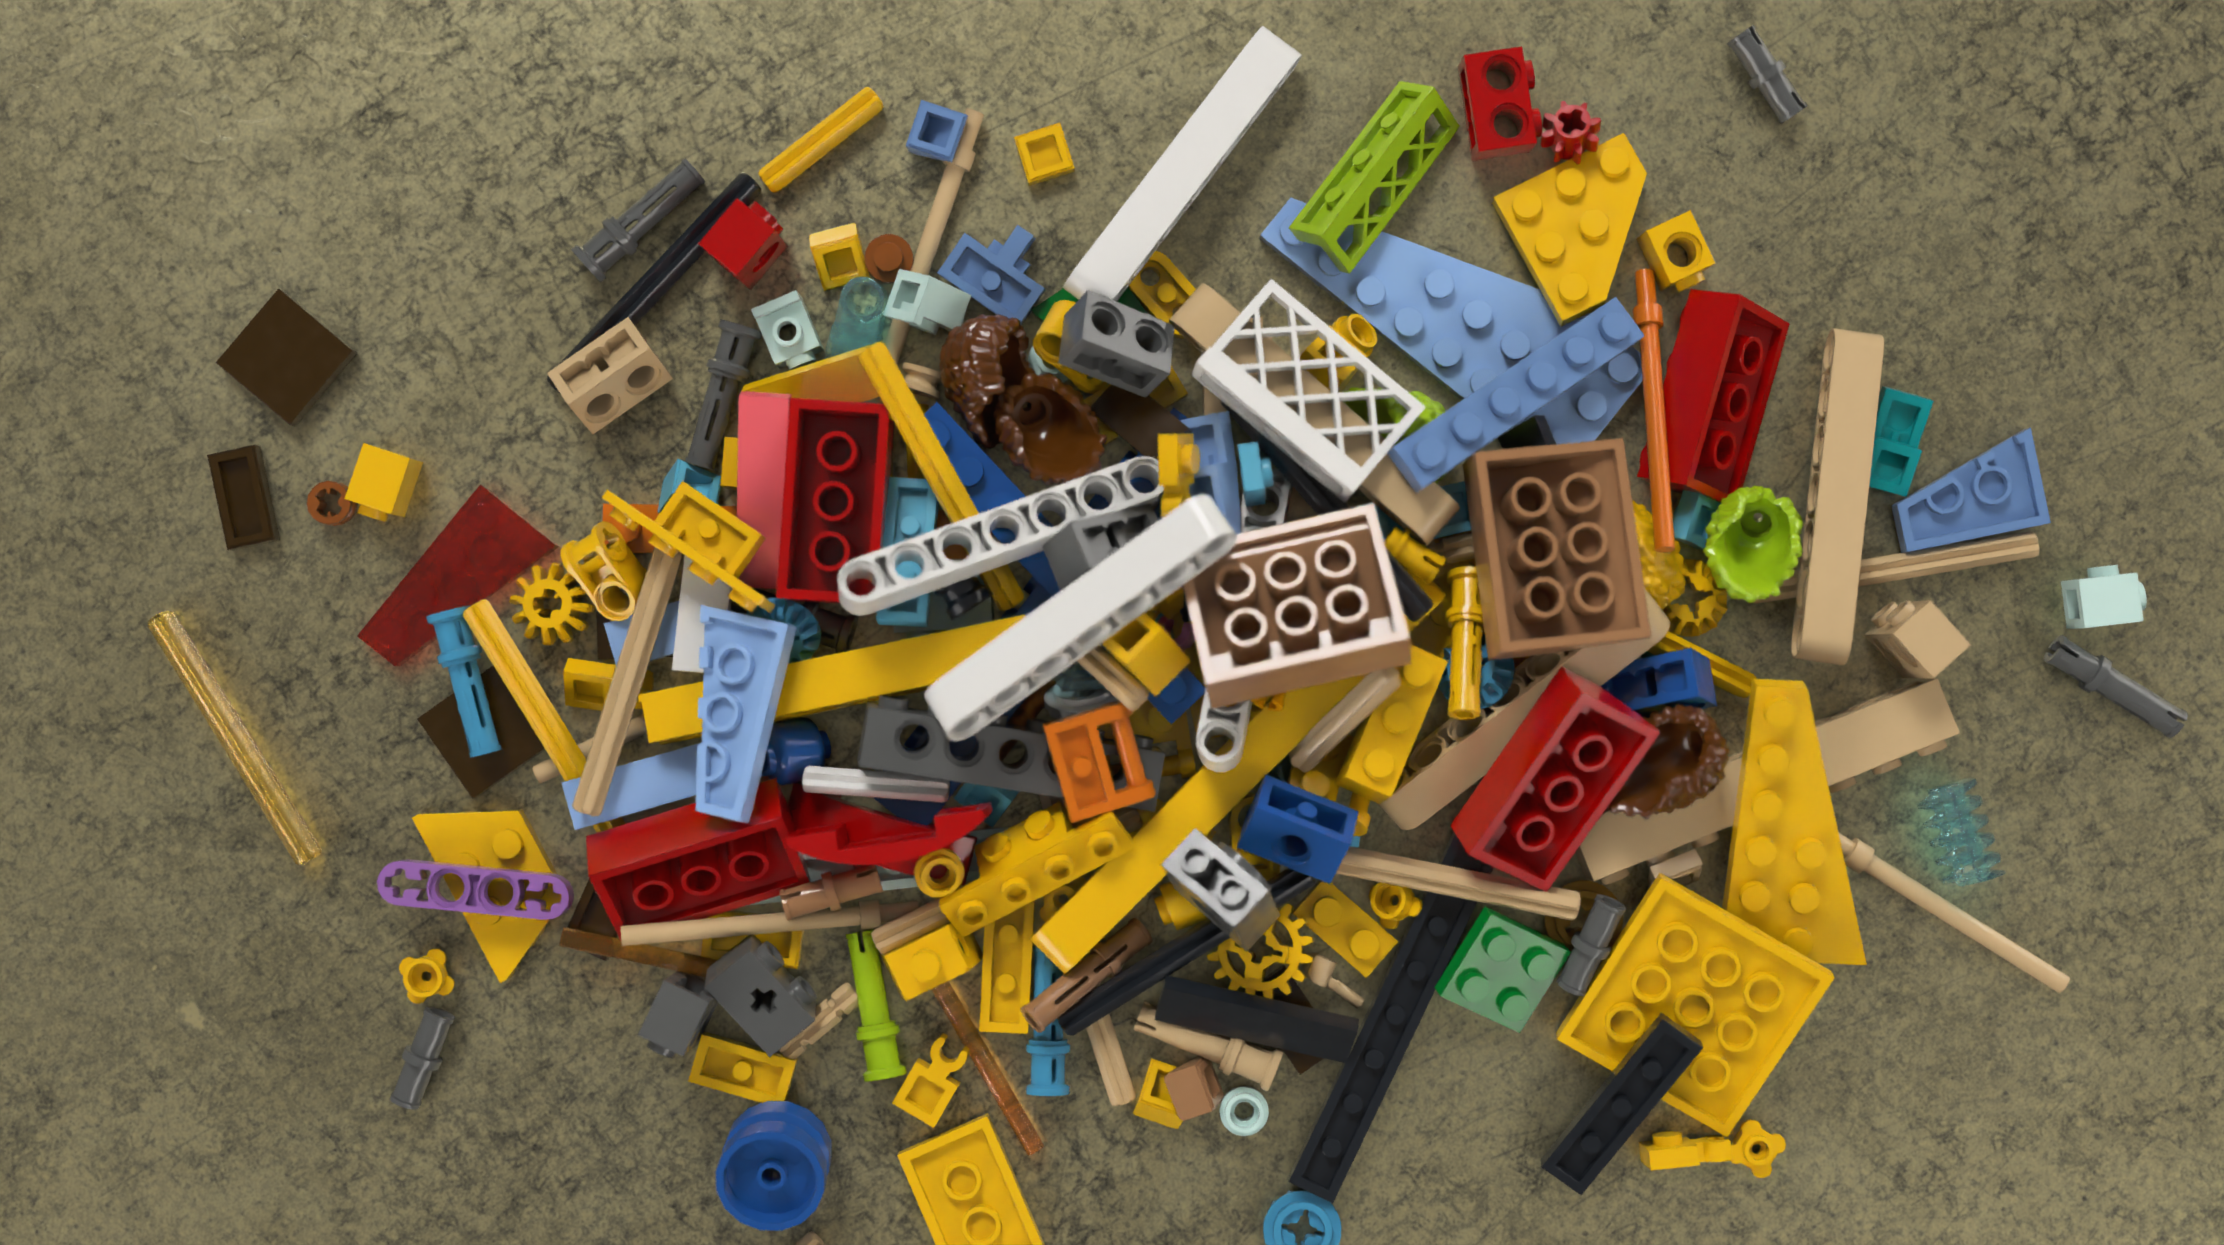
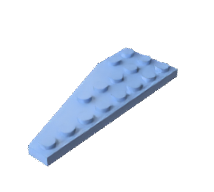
M1291 197L1259 237L1260 240L1350 312L1362 315L1380 336L1461 401L1591 314L1588 313L1560 327L1540 289L1381 231L1350 274L1340 272L1321 246L1298 241L1290 231L1289 226L1307 204ZM1348 225L1337 240V243L1344 252L1353 242L1354 225ZM1631 346L1521 423L1534 415H1544L1556 444L1595 441L1643 381L1641 353Z

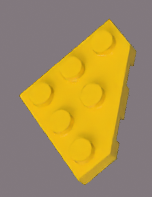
M1625 133L1598 145L1596 152L1586 151L1582 153L1581 162L1578 165L1571 158L1493 197L1492 204L1560 327L1600 308L1606 302L1647 175Z

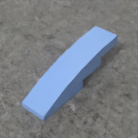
M1229 411L1180 420L1194 433V444L1198 445L1200 451V468L1198 473L1194 474V484H1190L1191 498L1203 494L1209 495L1235 533L1240 534L1241 514L1237 463Z
M701 743L617 766L602 813L599 816L580 813L572 807L581 777L561 782L574 829H581L695 796L697 745Z

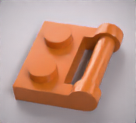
M1119 700L1042 724L1067 813L1072 823L1156 796L1153 781L1146 778L1129 719L1133 711L1128 710ZM1106 723L1111 725L1128 784L1118 790L1114 788L1097 726Z

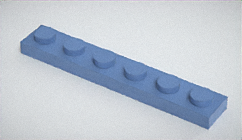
M1614 297L1395 445L1387 454L1417 494L1470 458L1475 452L1486 447L1626 351L1645 335L1617 297Z

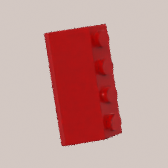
M1690 289L1686 306L1680 315V327L1673 352L1667 361V373L1663 383L1671 491L1682 494L1683 490L1697 492L1720 503L1730 493L1744 486L1790 325L1787 321L1741 294ZM1646 442V446L1640 455V467L1637 477L1650 483Z
M1561 666L1450 826L1469 856L1547 892L1660 735V732L1601 686Z
M777 778L758 784L749 823L696 811V803H692L586 836L588 877L620 940L621 926L704 919L779 896V890H786L811 882L803 854L787 846L786 837L796 831Z

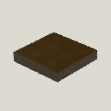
M278 288L216 363L286 423L295 427L354 358L357 352L290 295Z
M494 666L481 674L501 750L470 758V750L454 693L417 718L472 799L482 795L545 750Z

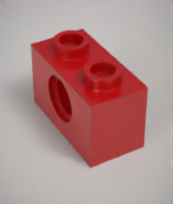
M738 198L735 199L698 243L719 265L750 291L788 247L779 235L784 228L777 223V219L756 201L750 207H747Z

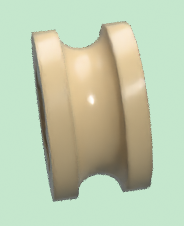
M904 363L902 367L906 372L904 379L911 392L939 399L940 392L937 390V385L941 382V372L912 363Z

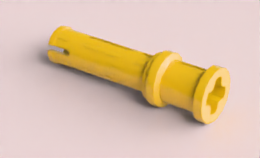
M1464 566L1453 568L1447 574V582L1452 586L1451 608L1446 611L1445 619L1448 627L1452 629L1448 715L1455 719L1471 720L1475 719V717H1480L1481 648L1484 624L1476 567Z

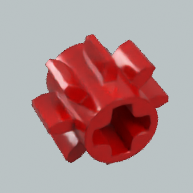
M1561 101L1560 109L1555 115L1545 113L1543 116L1542 127L1546 131L1541 134L1540 146L1544 148L1551 146L1555 154L1554 162L1557 163L1561 159L1569 160L1573 158V161L1578 165L1581 162L1582 153L1586 150L1590 152L1598 150L1599 138L1595 134L1600 132L1601 118H1590L1587 112V103L1585 102L1578 106L1568 105L1565 101Z

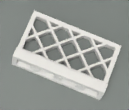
M1272 279L1268 281L1215 344L1208 348L1199 358L1191 376L1344 503H1346L1425 409L1421 402ZM1270 297L1287 310L1288 327L1261 328L1259 309ZM1295 317L1305 326H1296ZM1252 318L1253 329L1242 330ZM1316 334L1325 341L1327 359L1300 360L1297 335ZM1289 336L1292 361L1264 363L1262 338ZM1254 338L1257 363L1238 365L1224 354L1223 351L1233 339ZM1334 350L1344 358H1335ZM1355 366L1364 374L1365 391L1338 393L1336 367ZM1328 368L1330 393L1303 395L1301 369ZM1293 370L1295 396L1276 397L1267 389L1265 372ZM1258 372V381L1248 373ZM1373 382L1383 390H1374ZM1393 398L1409 412L1399 424L1377 425L1375 399ZM1366 400L1369 426L1342 427L1340 401ZM1331 402L1334 428L1315 429L1306 422L1304 404ZM1287 405H1296L1297 413ZM1390 433L1382 444L1379 445L1378 434ZM1370 434L1372 455L1362 467L1345 454L1343 436ZM1325 437H1335L1336 446Z

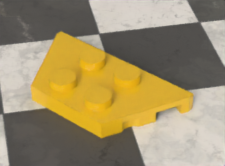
M524 810L421 813L412 817L435 862L557 874ZM447 873L443 878L455 900H458L463 895L464 883L457 874ZM495 878L489 884L488 896L496 905H507L512 900L513 887L506 879ZM523 879L525 896L520 906L521 908L527 909L525 900L530 898L546 901V909L551 910L552 904L561 902V894L553 892V884L548 883L547 889L542 891H526L530 881ZM462 912L500 983L513 976L516 967L530 947L534 946L550 920Z

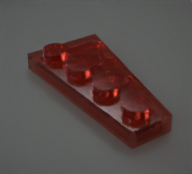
M480 484L357 636L393 666L400 667L437 639L434 625L427 623L426 616L459 607L471 606L480 600L488 599L506 584L512 583L524 574L526 569L542 557L548 556L560 546L486 486Z

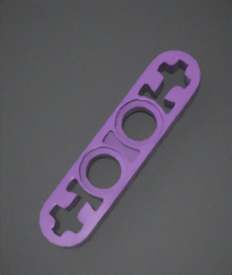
M406 859L394 861L386 865L379 873L377 879V887L381 897L388 903L397 906L548 920L566 913L574 900V891L570 882L565 877L555 873ZM402 869L405 870L406 878L411 880L427 879L426 870L431 871L426 888L414 887L406 889L403 895H400V888L398 886L392 885L391 879L394 876L400 875ZM447 873L457 874L464 883L463 895L456 901L445 899L439 891L440 879ZM495 878L506 879L513 887V897L507 905H496L488 896L489 884ZM523 879L530 881L526 891H542L547 889L548 883L553 884V892L561 894V902L552 904L551 910L546 909V901L530 898L525 900L527 909L521 908L520 906L525 896ZM426 889H427L428 899H424V898H423V895H424Z

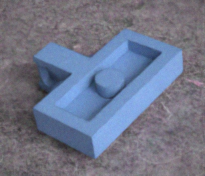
M1019 225L1016 226L1004 245L994 239L988 248L964 233L937 272L951 284L970 294L974 300L994 314L1019 319L1021 326L1046 291L1044 287L1025 275L1031 265L1023 257L1036 238Z

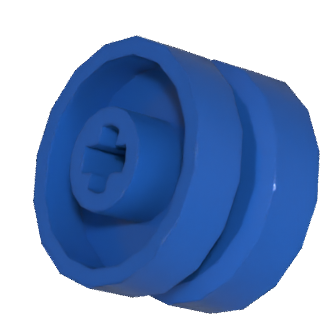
M766 1101L746 1109L733 1122L716 1168V1191L724 1208L740 1223L758 1230L782 1231L803 1223L817 1210L825 1191L827 1175L831 1166L832 1140L824 1123L809 1109L789 1101Z

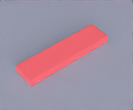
M741 391L739 394L737 518L766 537L738 578L750 588L777 589L791 394Z

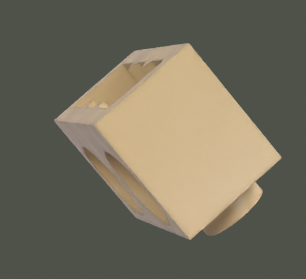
M629 317L547 373L568 406L592 434L598 432L673 379Z
M1907 600L1898 605L1894 601L1890 602L1872 617L1871 621L1875 626L1865 634V637L1902 678H1935L1971 645L1931 600L1913 602Z

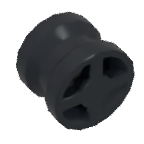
M976 576L933 591L935 595L942 596L947 603L946 613L951 620L962 616L993 595L989 586L982 585Z

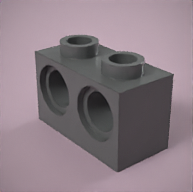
M1087 290L1064 315L1058 364L1146 398L1170 375L1175 326L1157 319L1148 313L1140 312L1113 301L1104 295H1098Z
M1151 503L1071 521L1048 540L1042 547L1060 590L1065 589L1158 522Z
M679 969L663 980L638 1033V1036L649 1040L647 1044L649 1049L662 1056L674 1058L676 1054L685 1056L700 1042L701 1035L705 1032L718 1004L717 1000L704 988V979Z

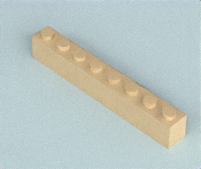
M1938 678L1919 679L1815 721L1830 793L1855 785L1857 782L1854 776L1872 769L1873 774L1878 775L1896 769L1902 765L1900 757L1917 751L1920 757L1938 752L1947 747L1945 739L1960 734ZM1743 751L1729 756L1727 765L1724 768L1725 778L1719 781L1716 788L1709 792L1705 798L1697 799L1687 808H1675L1671 814L1667 812L1659 813L1658 815L1652 814L1646 820L1639 814L1634 817H1628L1623 812L1613 814L1610 812L1609 807H1607L1575 852L1585 878L1592 881L1600 879L1602 885H1607L1629 876L1628 867L1643 861L1650 867L1675 857L1673 852L1675 848L1691 843L1693 848H1698L1719 840L1721 837L1718 831L1733 825Z

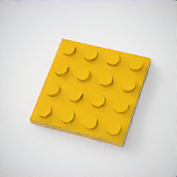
M1659 872L1612 945L1608 958L1603 960L1597 968L1585 996H1579L1556 1032V1037L1560 1042L1613 1072L1662 1012L1701 1040L1703 1049L1661 1100L1728 1137L1835 977L1829 969Z

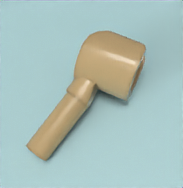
M1312 952L1310 956L1314 957L1313 962L1306 963L1304 968L1306 977L1315 984L1334 991L1358 1009L1363 1004L1364 999L1340 980L1331 977L1337 962Z

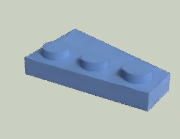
M2031 428L2018 432L1891 506L1901 553L2051 523Z

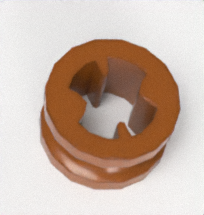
M333 481L321 482L314 486L307 498L308 511L313 519L322 524L334 526L343 525L350 521L357 511L358 503L344 499L348 486ZM338 491L341 497L337 503L342 509L339 513L328 511L326 515L324 510L327 507V503L323 498L325 494L336 496Z

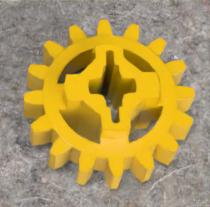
M1288 903L1282 907L1277 920L1288 930L1293 946L1281 942L1275 932L1277 924L1275 921L1263 935L1266 936V945L1273 947V950L1281 951L1283 955L1272 954L1263 956L1261 962L1255 961V952L1251 950L1246 952L1231 938L1225 940L1218 945V951L1207 955L1209 961H1220L1222 966L1214 974V977L1217 980L1228 976L1232 980L1228 987L1230 990L1237 991L1240 987L1246 988L1245 993L1256 995L1257 991H1262L1264 997L1274 999V988L1279 987L1286 996L1292 993L1291 985L1288 982L1291 978L1301 982L1306 979L1305 974L1299 969L1300 963H1312L1314 959L1309 954L1303 953V946L1314 942L1312 936H1301L1299 932L1307 923L1306 919L1300 918L1292 921L1289 916L1292 913L1293 905ZM1229 951L1238 953L1246 965L1245 977L1233 966L1229 957ZM1276 962L1289 964L1285 972L1278 978L1263 982L1267 968Z

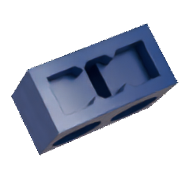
M1692 648L1634 660L1601 686L1638 715L1650 718L1651 713L1654 711L1662 712L1666 706L1675 707L1678 704L1701 709L1717 707L1710 659Z

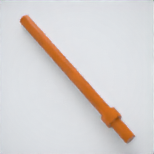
M1640 269L1635 272L1637 306L1633 308V320L1645 335L1640 340L1654 547L1656 552L1666 553L1675 550L1659 337V329L1664 326L1662 306L1657 303L1655 271L1653 269Z

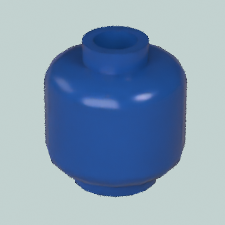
M799 717L774 722L761 774L765 777L768 776L770 780L777 778L779 785L802 782L805 767H824L825 759L830 757L831 745L828 735L824 730L819 731L816 724L809 718Z

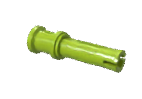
M875 929L862 932L865 951L862 949L860 931L845 934L848 941L862 1026L857 1027L858 1032L855 1033L856 1039L862 1041L867 1067V1071L863 1073L864 1082L884 1080L907 1074L906 1066L900 1063L896 1035L900 1032V1028L896 1024V1020H890L879 950L872 939L871 933Z

